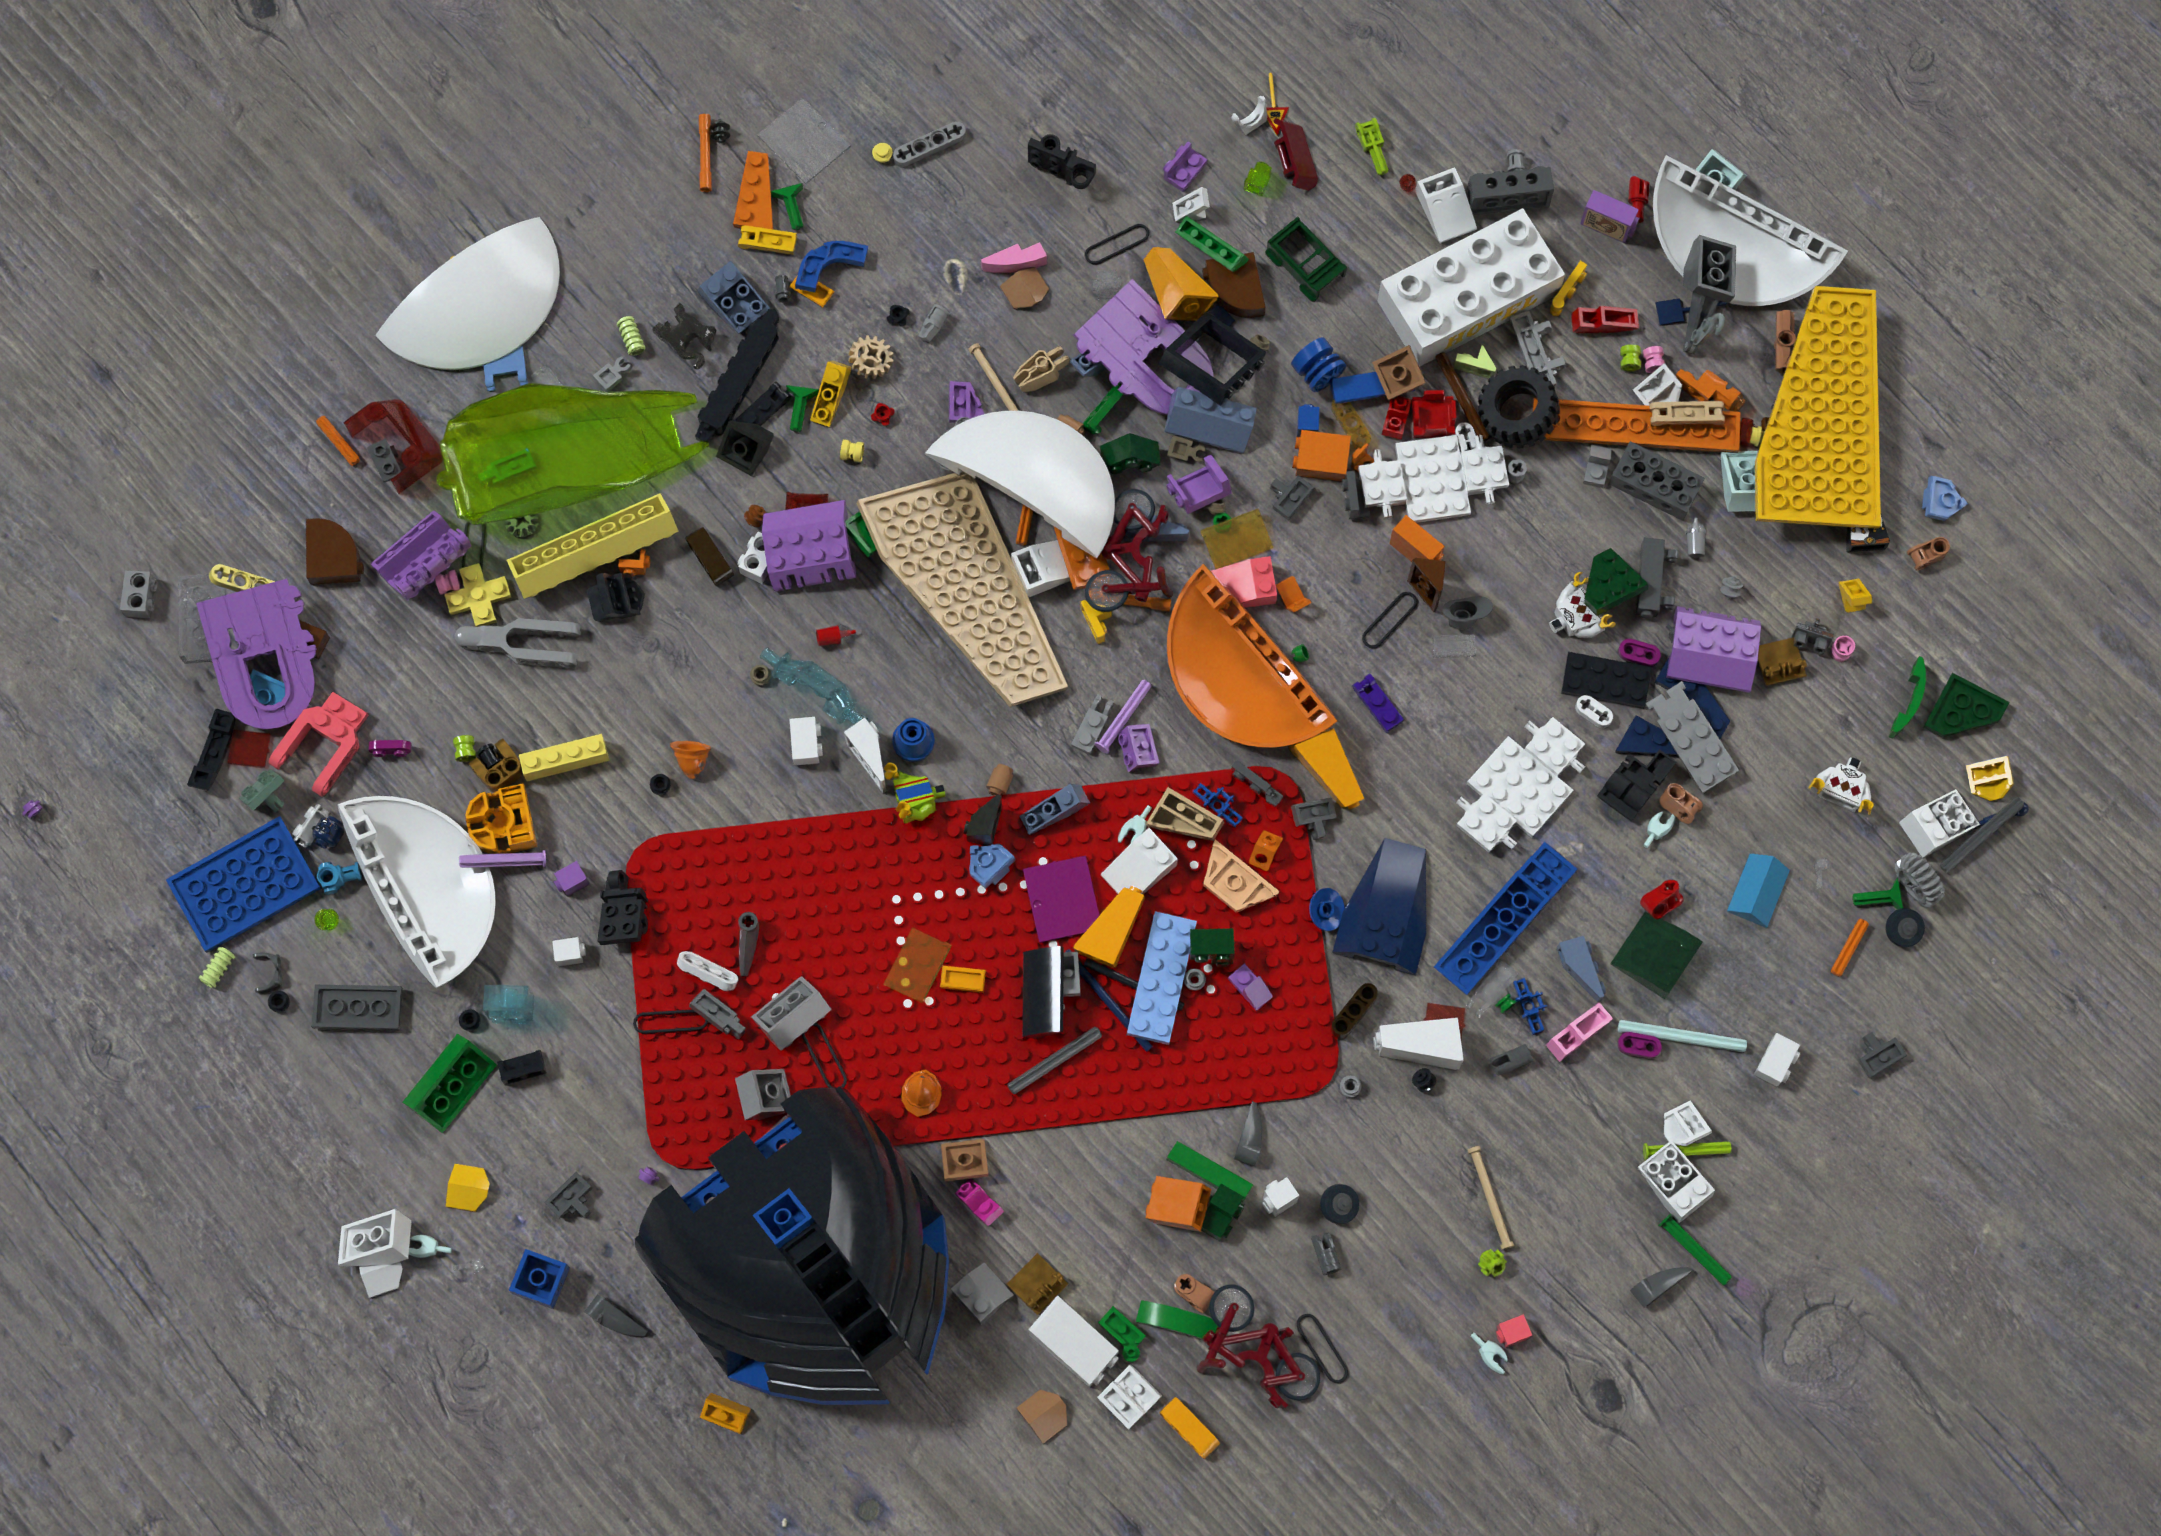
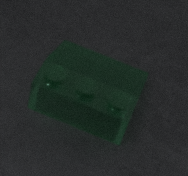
M1644 912L1610 964L1665 1000L1703 941L1680 927L1662 919H1655L1649 913Z

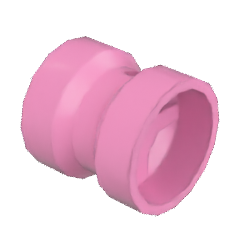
M1652 346L1643 350V358L1646 360L1645 371L1647 373H1653L1665 363L1662 358L1664 355L1662 347Z
M451 570L445 575L440 573L435 577L440 595L446 594L449 590L456 591L461 589L455 570Z
M1849 636L1838 637L1830 649L1832 658L1838 662L1847 661L1855 650L1854 640Z

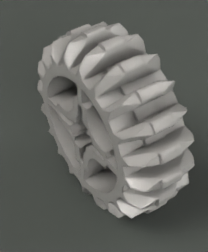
M1910 852L1907 855H1903L1895 863V872L1900 883L1919 905L1930 908L1939 903L1945 896V889L1940 881V877L1921 855Z

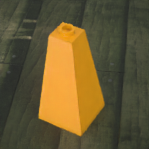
M1153 247L1143 259L1165 319L1197 321L1219 297L1170 248Z
M1334 728L1328 729L1304 742L1288 746L1291 753L1341 808L1348 807L1350 810L1360 805L1359 801L1363 800L1364 796Z
M1130 886L1129 889L1124 887L1075 943L1074 951L1115 969L1145 899V896L1141 894L1142 890Z

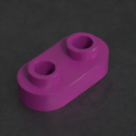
M1634 639L1623 640L1618 648V654L1623 660L1639 665L1653 667L1659 662L1661 657L1660 650L1656 646ZM1625 649H1630L1632 653L1627 654ZM1649 654L1653 659L1648 660L1645 655Z
M375 740L369 742V752L374 757H385L386 754L406 757L408 753H411L412 743L410 741Z
M1634 1032L1623 1033L1617 1042L1618 1049L1623 1054L1647 1059L1657 1057L1662 1049L1661 1042L1657 1037ZM1624 1042H1631L1632 1047H1626ZM1646 1045H1651L1653 1051H1648Z

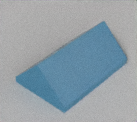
M1749 854L1727 912L1767 928L1790 870L1774 856Z

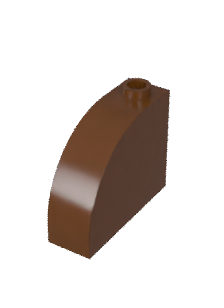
M1254 252L1245 253L1244 255L1249 258L1248 262L1234 272L1215 259L1206 260L1205 268H1202L1203 279L1207 280L1208 285L1218 294L1217 304L1219 303L1228 313L1244 318L1265 316L1266 307Z
M320 518L306 519V578L310 585L361 582V574H364V564L360 562L358 548L348 531L331 520Z

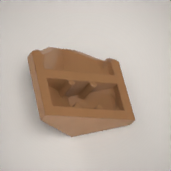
M1036 267L1017 271L1000 285L1001 290L1013 309L1032 307L1041 302L1046 293L1049 292L1048 286Z
M1039 1390L1016 1408L1043 1444L1067 1426L1066 1405L1058 1394Z

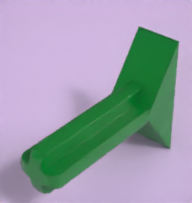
M803 183L770 191L771 197L784 200L793 230L803 228L802 218L795 198L803 189Z
M786 385V389L795 397L790 430L801 432L807 400L817 396L819 389Z
M1898 877L1890 890L1854 893L1852 896L1854 906L1891 903L1897 910L1902 909Z

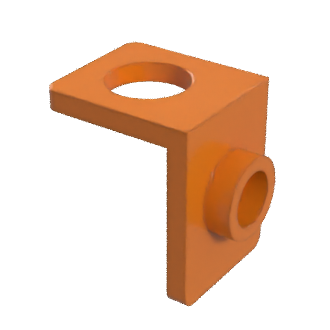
M1367 443L1362 448L1359 447L1352 455L1351 467L1358 473L1360 465L1366 462H1374V459L1367 454L1369 447Z
M1290 576L1276 584V588L1287 610L1296 612L1311 604V600L1303 596L1294 576Z
M1264 830L1254 846L1249 864L1268 871L1283 838ZM1256 855H1265L1267 862L1260 863L1257 861Z

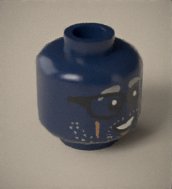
M332 816L321 818L312 832L313 837L316 839L315 844L323 849L336 847L344 835L343 823Z

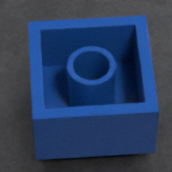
M525 1249L509 1291L513 1295L554 1309L570 1267L566 1263Z

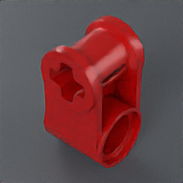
M1667 880L1657 888L1646 893L1642 897L1640 904L1653 918L1660 919L1673 909L1679 907L1683 903L1684 898L1679 893V883L1676 880Z

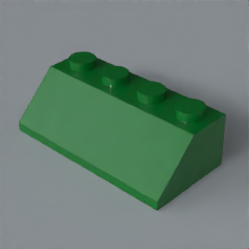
M456 1034L402 1103L439 1132L443 1133L497 1064L469 1040Z

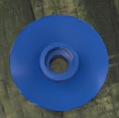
M1322 888L1316 891L1311 898L1309 906L1313 923L1323 931H1332L1339 927L1345 909L1342 897L1331 888Z

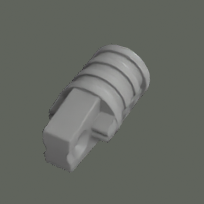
M934 304L924 320L918 337L923 341L930 342L940 331L950 313L942 306Z

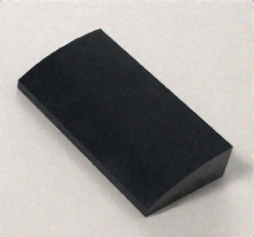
M1062 946L1039 948L1023 952L1022 1037L1038 1039L1063 1032L1064 947Z

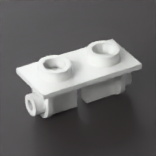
M319 804L308 809L304 815L307 819L303 825L298 824L292 833L295 836L293 840L297 841L299 839V845L304 848L310 846L315 839L312 835V827H316L321 818H328L330 814L325 809L318 810L321 806Z

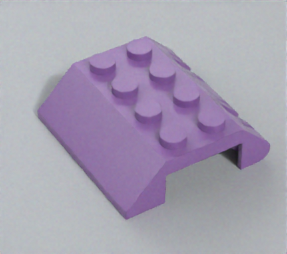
M845 500L771 512L763 515L762 536L768 575L774 592L784 590V586L786 590L791 589L792 583L789 575L795 576L798 587H804V582L806 586L823 584L824 577L827 583L832 582L830 568H835L839 581L844 580L845 576L846 579L856 578L855 562L851 561L845 522L848 519Z
M433 510L370 565L396 592L406 600L415 597L425 585L432 583L438 574L447 570L458 557L463 556L471 547V543L461 530L457 528V532H455L443 517Z
M1676 606L1673 621L1675 628L1672 652L1668 660L1666 678L1750 693L1758 659L1761 633L1760 621L1751 619L1749 622L1747 618L1737 621L1735 616H1729L1728 618L1725 614L1714 612L1707 614L1706 611L1702 610L1698 614L1694 613V610L1691 608L1686 610L1685 607Z

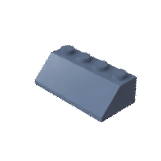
M1177 387L1171 396L1164 433L1243 454L1253 429L1257 408L1226 399L1219 405L1200 392Z

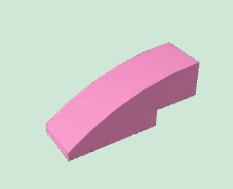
M1040 242L1021 250L1019 244H1016L981 259L982 270L992 273H1015L1047 264V255Z
M1598 1003L1554 1036L1546 1046L1560 1062L1599 1032L1613 1018Z

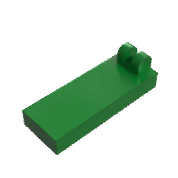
M1120 383L1116 387H1112L1082 423L1086 431H1089L1091 434H1098L1102 431V428L1098 425L1099 422L1123 395L1118 391L1122 386Z

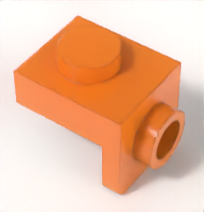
M641 549L640 560L619 559L618 568L620 573L630 574L632 577L646 575V568H650V556L647 555L646 550Z

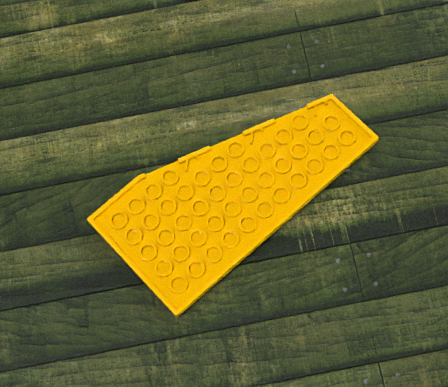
M1815 286L1813 288L1755 459L1756 521L1876 529L1881 527L1876 290Z

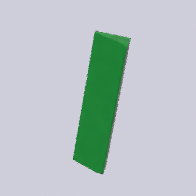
M1188 216L1184 218L1175 231L1180 237L1232 272L1249 260L1243 253Z
M1178 1141L1166 1159L1218 1189L1220 1184L1225 1185L1244 1197L1243 1202L1253 1186L1252 1183Z

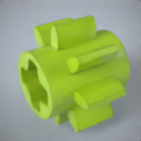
M1489 1249L1481 1254L1478 1265L1486 1276H1489L1491 1273L1496 1277L1503 1273L1507 1261L1498 1249L1495 1252Z

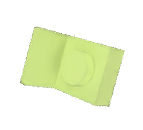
M1483 345L1481 346L1478 359L1470 354L1458 353L1454 364V369L1485 378L1494 376L1496 367Z

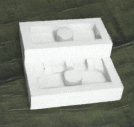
M1130 1364L1097 1398L1130 1429L1162 1395Z

